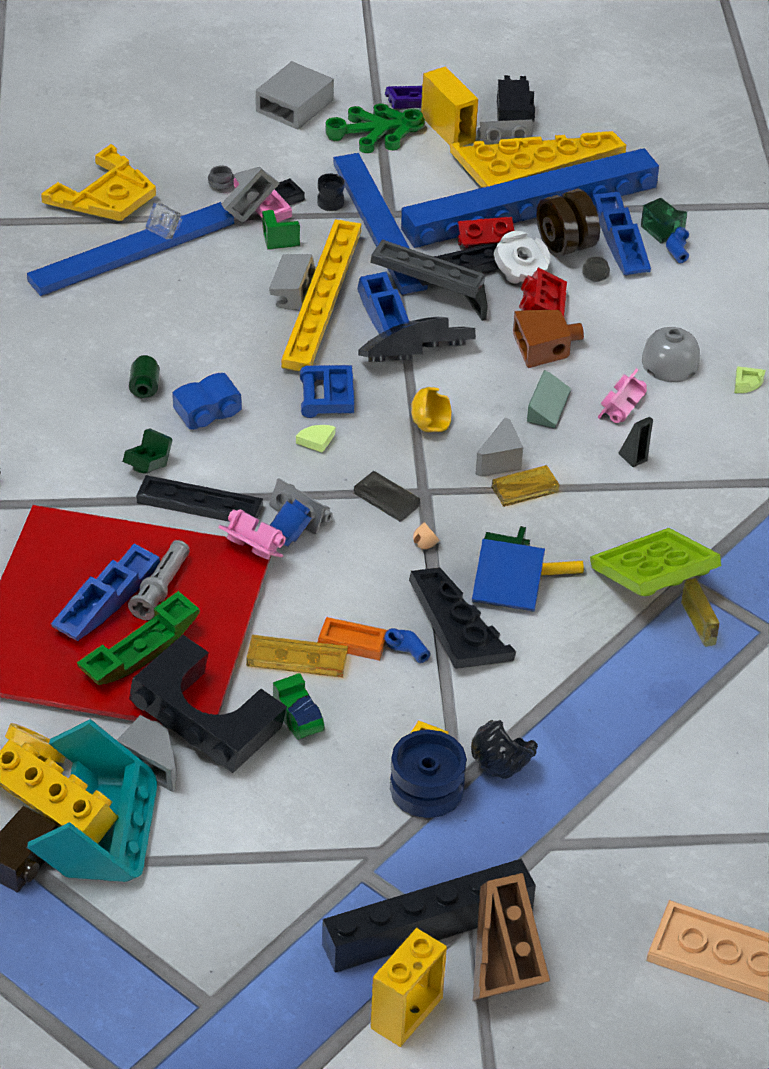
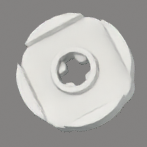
M512 231L505 234L494 250L497 266L511 283L523 282L528 275L532 276L538 267L547 271L550 262V252L544 242L537 237L535 240L527 237L528 233L523 231ZM518 253H519L522 257H525V256H526V257H527V260H523V259H521L520 257H518Z

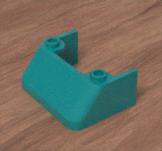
M89 719L51 738L49 744L72 762L71 774H74L88 785L86 791L93 794L95 790H98L112 801L110 808L118 816V819L98 844L69 822L29 841L27 848L65 877L128 882L139 877L143 872L157 792V779L147 764Z

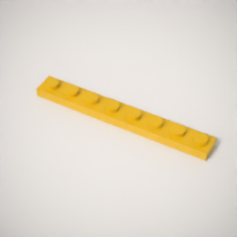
M334 220L282 356L281 368L300 371L304 366L313 365L361 234V223Z

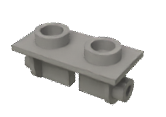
M532 119L480 122V127H478V138H480V141H484L486 145L499 144L501 139L532 137Z
M280 478L277 479L269 505L280 511L286 501L292 504L295 499L310 509L307 515L312 519L306 529L317 534L320 523H328L332 519L333 513L330 512V508L296 489L294 485L288 484Z

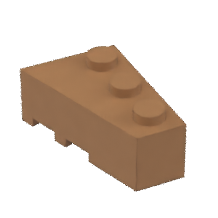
M523 873L487 881L480 888L472 1001L542 985L550 981Z

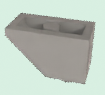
M140 715L117 741L152 769L158 785L173 792L176 789V766L168 729L164 728L160 723Z

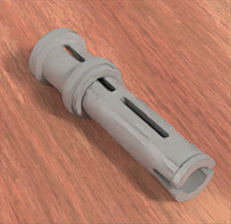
M180 540L173 541L151 577L145 578L142 581L140 592L138 595L133 596L128 603V608L134 616L142 620H150L154 617L153 608L159 602L165 600L168 595L167 586L190 553V550H188L189 546Z

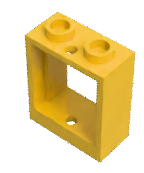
M416 928L373 976L372 1030L399 1047L406 1042L443 998L446 945ZM417 1009L418 1013H412L411 1010Z

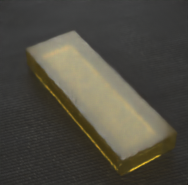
M252 635L246 658V666L343 678L348 646Z

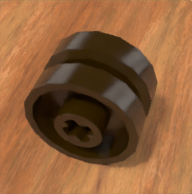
M575 189L565 192L561 196L555 195L540 200L536 213L537 226L542 241L552 255L561 257L571 254L576 250L580 251L597 245L600 238L599 217L595 205L585 191Z

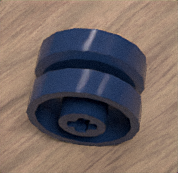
M429 729L413 731L402 737L393 748L390 776V792L393 801L399 808L413 816L423 818L439 817L453 811L462 801L464 793L467 758L463 746L454 737L442 731Z

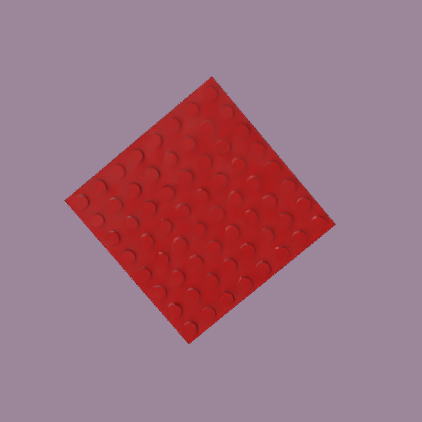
M32 505L0 580V698L135 721L141 715L151 721L160 723L155 717L145 710L139 709L129 700L133 677L148 664L124 678L102 685L96 684L77 666L78 661L102 644L107 649H110L150 621L137 618L128 608L130 599L138 595L140 588L101 625L78 641L53 628L51 623L90 576L97 579L112 560L119 562L133 544L159 556L161 561L172 542L180 540L189 546L188 550H190V553L167 586L168 595L165 600L179 591L199 608V615L182 635H185L209 652L205 674L182 694L186 701L195 709L204 713L219 715L272 555H270L269 559L260 557L252 552L253 546L246 542L244 546L230 541L225 536Z

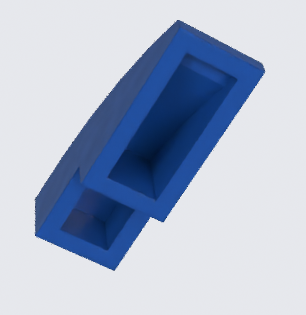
M387 271L359 278L358 293L369 318L379 334L409 321L398 290L393 289Z

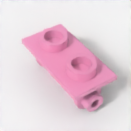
M637 368L630 377L624 374L614 386L618 392L614 393L611 390L601 402V405L605 408L598 415L599 419L606 413L614 423L625 421L634 406L646 394V383L634 377L638 372Z
M241 509L230 512L228 516L230 524L228 527L222 525L218 527L228 533L227 539L242 546L246 542L253 546L252 552L265 559H269L270 555L283 557V554L276 551L278 547L281 548L286 540L282 531L265 522H261L258 531H255L259 519Z

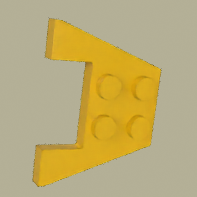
M110 144L95 155L96 164L109 170V172L84 190L76 192L57 182L41 193L42 203L122 221L156 196V186L138 169L134 170L129 165V160L125 156H120L117 153V148Z

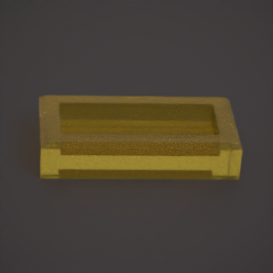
M547 465L492 479L491 488L503 507L557 493L560 486Z
M697 579L685 580L681 603L705 647L716 645L720 622Z

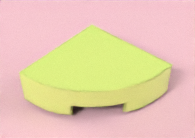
M737 367L734 393H747L759 388L764 381L766 370Z
M330 425L307 427L296 435V444L323 453L335 436L336 427Z

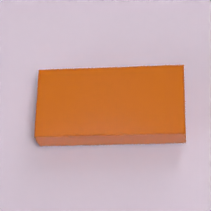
M326 617L318 637L317 647L380 661L386 645L384 636L387 630Z

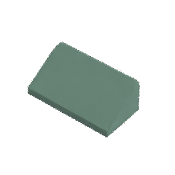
M544 370L528 405L527 422L556 428L571 388L553 374Z

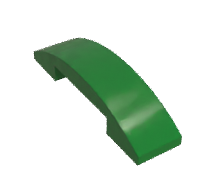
M178 591L153 608L155 617L110 649H107L102 644L78 661L77 666L98 685L124 678L154 660L172 645L193 623L200 610Z

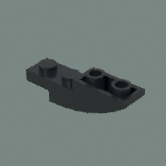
M447 317L421 318L394 326L375 336L358 349V356L368 357V362H385L386 356H395V360H413V355L423 354L422 347H439V341H448L449 346L466 345V340L476 339V330L473 327L466 326L449 327V319Z

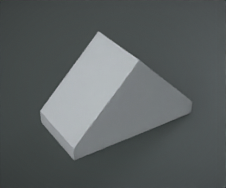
M504 418L477 452L476 475L487 476L521 470L523 446L510 419Z

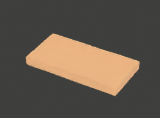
M669 900L649 949L647 961L769 1002V933Z

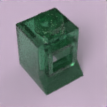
M658 198L643 205L641 227L662 244L668 240L671 233L675 232L678 227H686L688 212L676 210L663 198Z

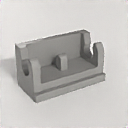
M312 254L282 255L269 291L270 295H282L288 300L277 301V307L298 309L300 311L316 270Z

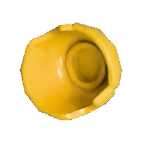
M426 387L420 389L415 394L411 403L412 419L419 429L424 432H443L448 429L451 423L452 409L448 396L437 393L439 388Z

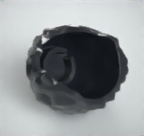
M490 720L478 728L472 739L471 753L473 758L479 763V768H482L485 773H490L493 777L506 779L521 771L522 767L529 763L531 758L536 755L538 744L535 740L528 742L522 738L512 740L505 731L501 720Z

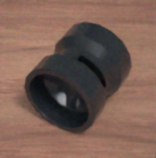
M333 173L320 176L317 183L319 191L317 196L318 206L325 211L341 209L344 205V194L342 193L345 188L344 178Z

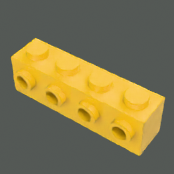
M9 739L0 750V787L42 816L56 822L58 827L70 822L98 844L118 819V816L110 808L112 801L98 790H95L93 794L86 791L88 785L74 774H71L69 778L62 774L64 769L50 758H47L45 762L40 760L39 756L41 754L26 742L19 746Z

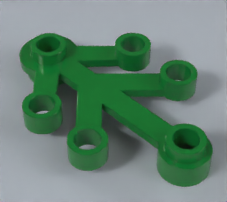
M382 103L374 105L373 114L364 111L359 106H353L348 109V120L354 124H346L344 119L332 117L326 120L325 133L330 140L339 141L343 139L345 134L371 131L366 137L360 138L359 150L362 153H372L375 150L376 141L388 130L398 128L393 134L385 136V148L395 151L400 148V140L406 134L417 132L424 128L425 118L422 112L417 109H407L402 113Z

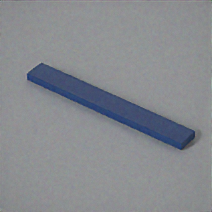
M353 153L333 157V165L337 173L344 178L345 188L375 246L377 247L381 240H385L409 248L360 154ZM388 269L401 295L428 290V285L422 286L417 278Z
M219 202L28 272L27 281L42 296L235 224L234 216L226 211L222 203Z

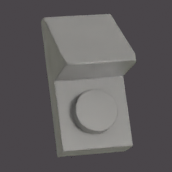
M260 166L235 173L234 177L239 185L222 203L223 208L242 223L249 218L280 184Z

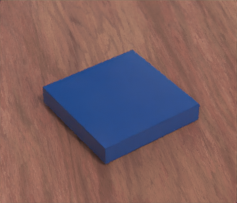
M482 539L472 602L535 612L545 548Z

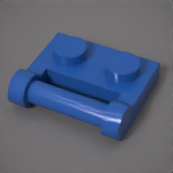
M313 365L301 368L300 380L303 383L304 399L301 403V413L303 416L312 418L318 413H354L352 365ZM317 380H323L324 399H315V382Z

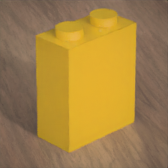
M446 66L423 73L421 112L425 121L449 145L450 143H460V147L474 143L476 141L478 98Z

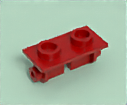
M512 217L458 221L460 235H458V245L468 248L470 245L499 243L505 234L515 231Z

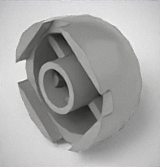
M663 327L656 330L646 341L642 355L643 368L647 373L648 369L654 372V378L662 381L681 382L687 380L689 374L694 372L695 375L697 373L700 361V348L697 340L690 332L678 327Z

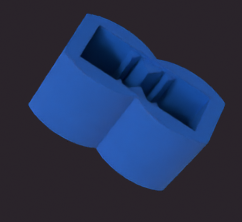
M226 373L209 375L199 383H188L172 392L173 408L189 429L206 427L215 419L232 417L242 410L241 393Z

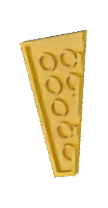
M613 131L582 133L580 138H566L565 135H555V140L543 141L540 136L501 139L499 144L486 145L484 141H474L473 146L460 147V143H450V153L480 187L484 188L626 153L627 145Z

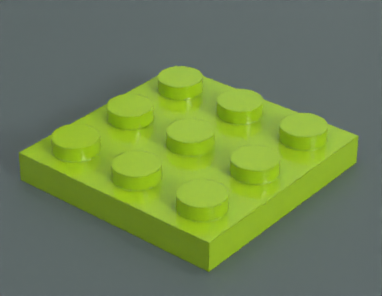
M671 528L663 529L590 556L591 568L640 596L653 595L656 593V590L667 586L680 585L685 579L706 575L710 570L722 566L719 553Z

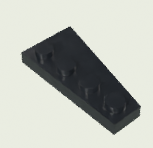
M440 567L411 571L409 581L455 669L514 661L516 650L510 644L505 646L499 639L500 633L493 625L489 627L480 618L481 612L475 605L468 604L462 598L463 592Z

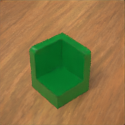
M273 210L262 211V230L267 250L300 246V225L298 221L277 223Z

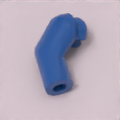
M391 628L385 633L384 640L389 648L396 651L410 652L418 663H423L429 659L430 651L413 631Z

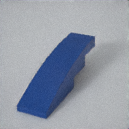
M620 192L593 195L592 202L596 207L600 227L623 275L650 272L651 266L638 224H633L629 208H624Z
M133 544L119 562L112 560L97 579L91 576L53 620L51 623L52 627L76 641L80 640L115 613L140 588L142 581L150 577L160 563L159 556Z

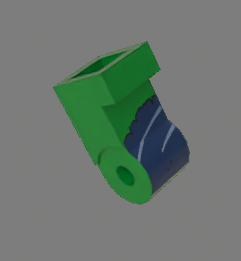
M300 673L273 682V697L287 706L284 723L297 740L324 731V720L321 711L305 688V681Z

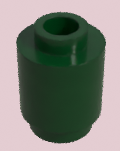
M148 355L139 356L131 365L129 390L137 397L148 398L155 395L158 390L160 367L153 357Z

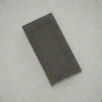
M372 471L354 486L355 495L399 522L403 521L420 507L419 497L376 471Z

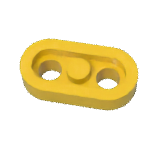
M10 723L5 734L7 739L12 740L19 746L26 742L41 754L39 759L43 762L50 758L56 763H64L66 757L49 744V738L22 725Z

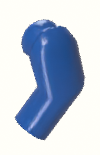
M678 227L675 232H672L666 242V248L678 263H684L689 258V253L684 248L687 243L686 239L689 238V232L683 227Z

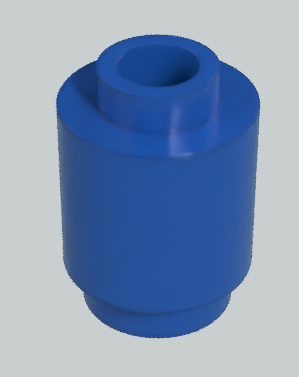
M296 499L292 504L286 501L270 524V526L282 531L283 536L286 537L284 545L289 547L292 541H297L312 519L307 515L310 509Z

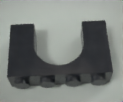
M182 635L133 677L129 700L139 709L145 710L159 720L163 726L179 734L191 746L197 747L210 756L218 765H222L234 773L282 728L287 706L263 689H259L240 708L231 713L214 715L195 709L186 701L182 693L205 674L209 652L185 635Z

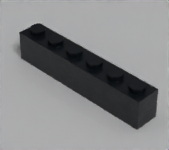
M514 860L324 918L322 922V946L334 972H339L393 955L416 928L436 940L477 929L480 888L490 880L523 873L533 911L536 884L523 860Z

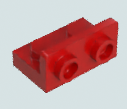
M538 267L532 276L528 275L523 281L521 287L523 298L519 308L521 311L559 310L564 317L567 281Z

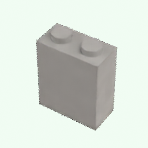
M291 61L256 89V112L298 130L334 100V79Z

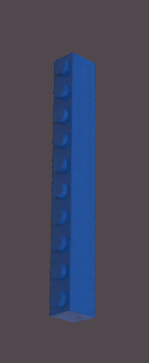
M642 148L402 207L401 230L412 246L417 248L457 238L460 235L458 221L512 217L513 223L536 218L537 206L540 200L555 195L561 196V194L575 189L585 191L591 200L595 194L620 192L621 196L657 187L659 165L648 151Z

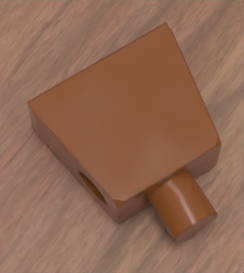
M559 310L514 311L513 335L527 368L567 358L570 355L571 341L583 340L584 338L582 324H566L562 312Z

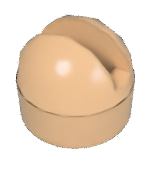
M425 522L413 534L414 543L418 544V547L421 549H430L440 541Z

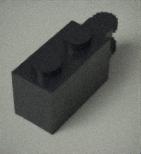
M504 75V80L498 79L497 121L532 119V122H534V91H529V80H526V76H520L519 80H511L510 75Z

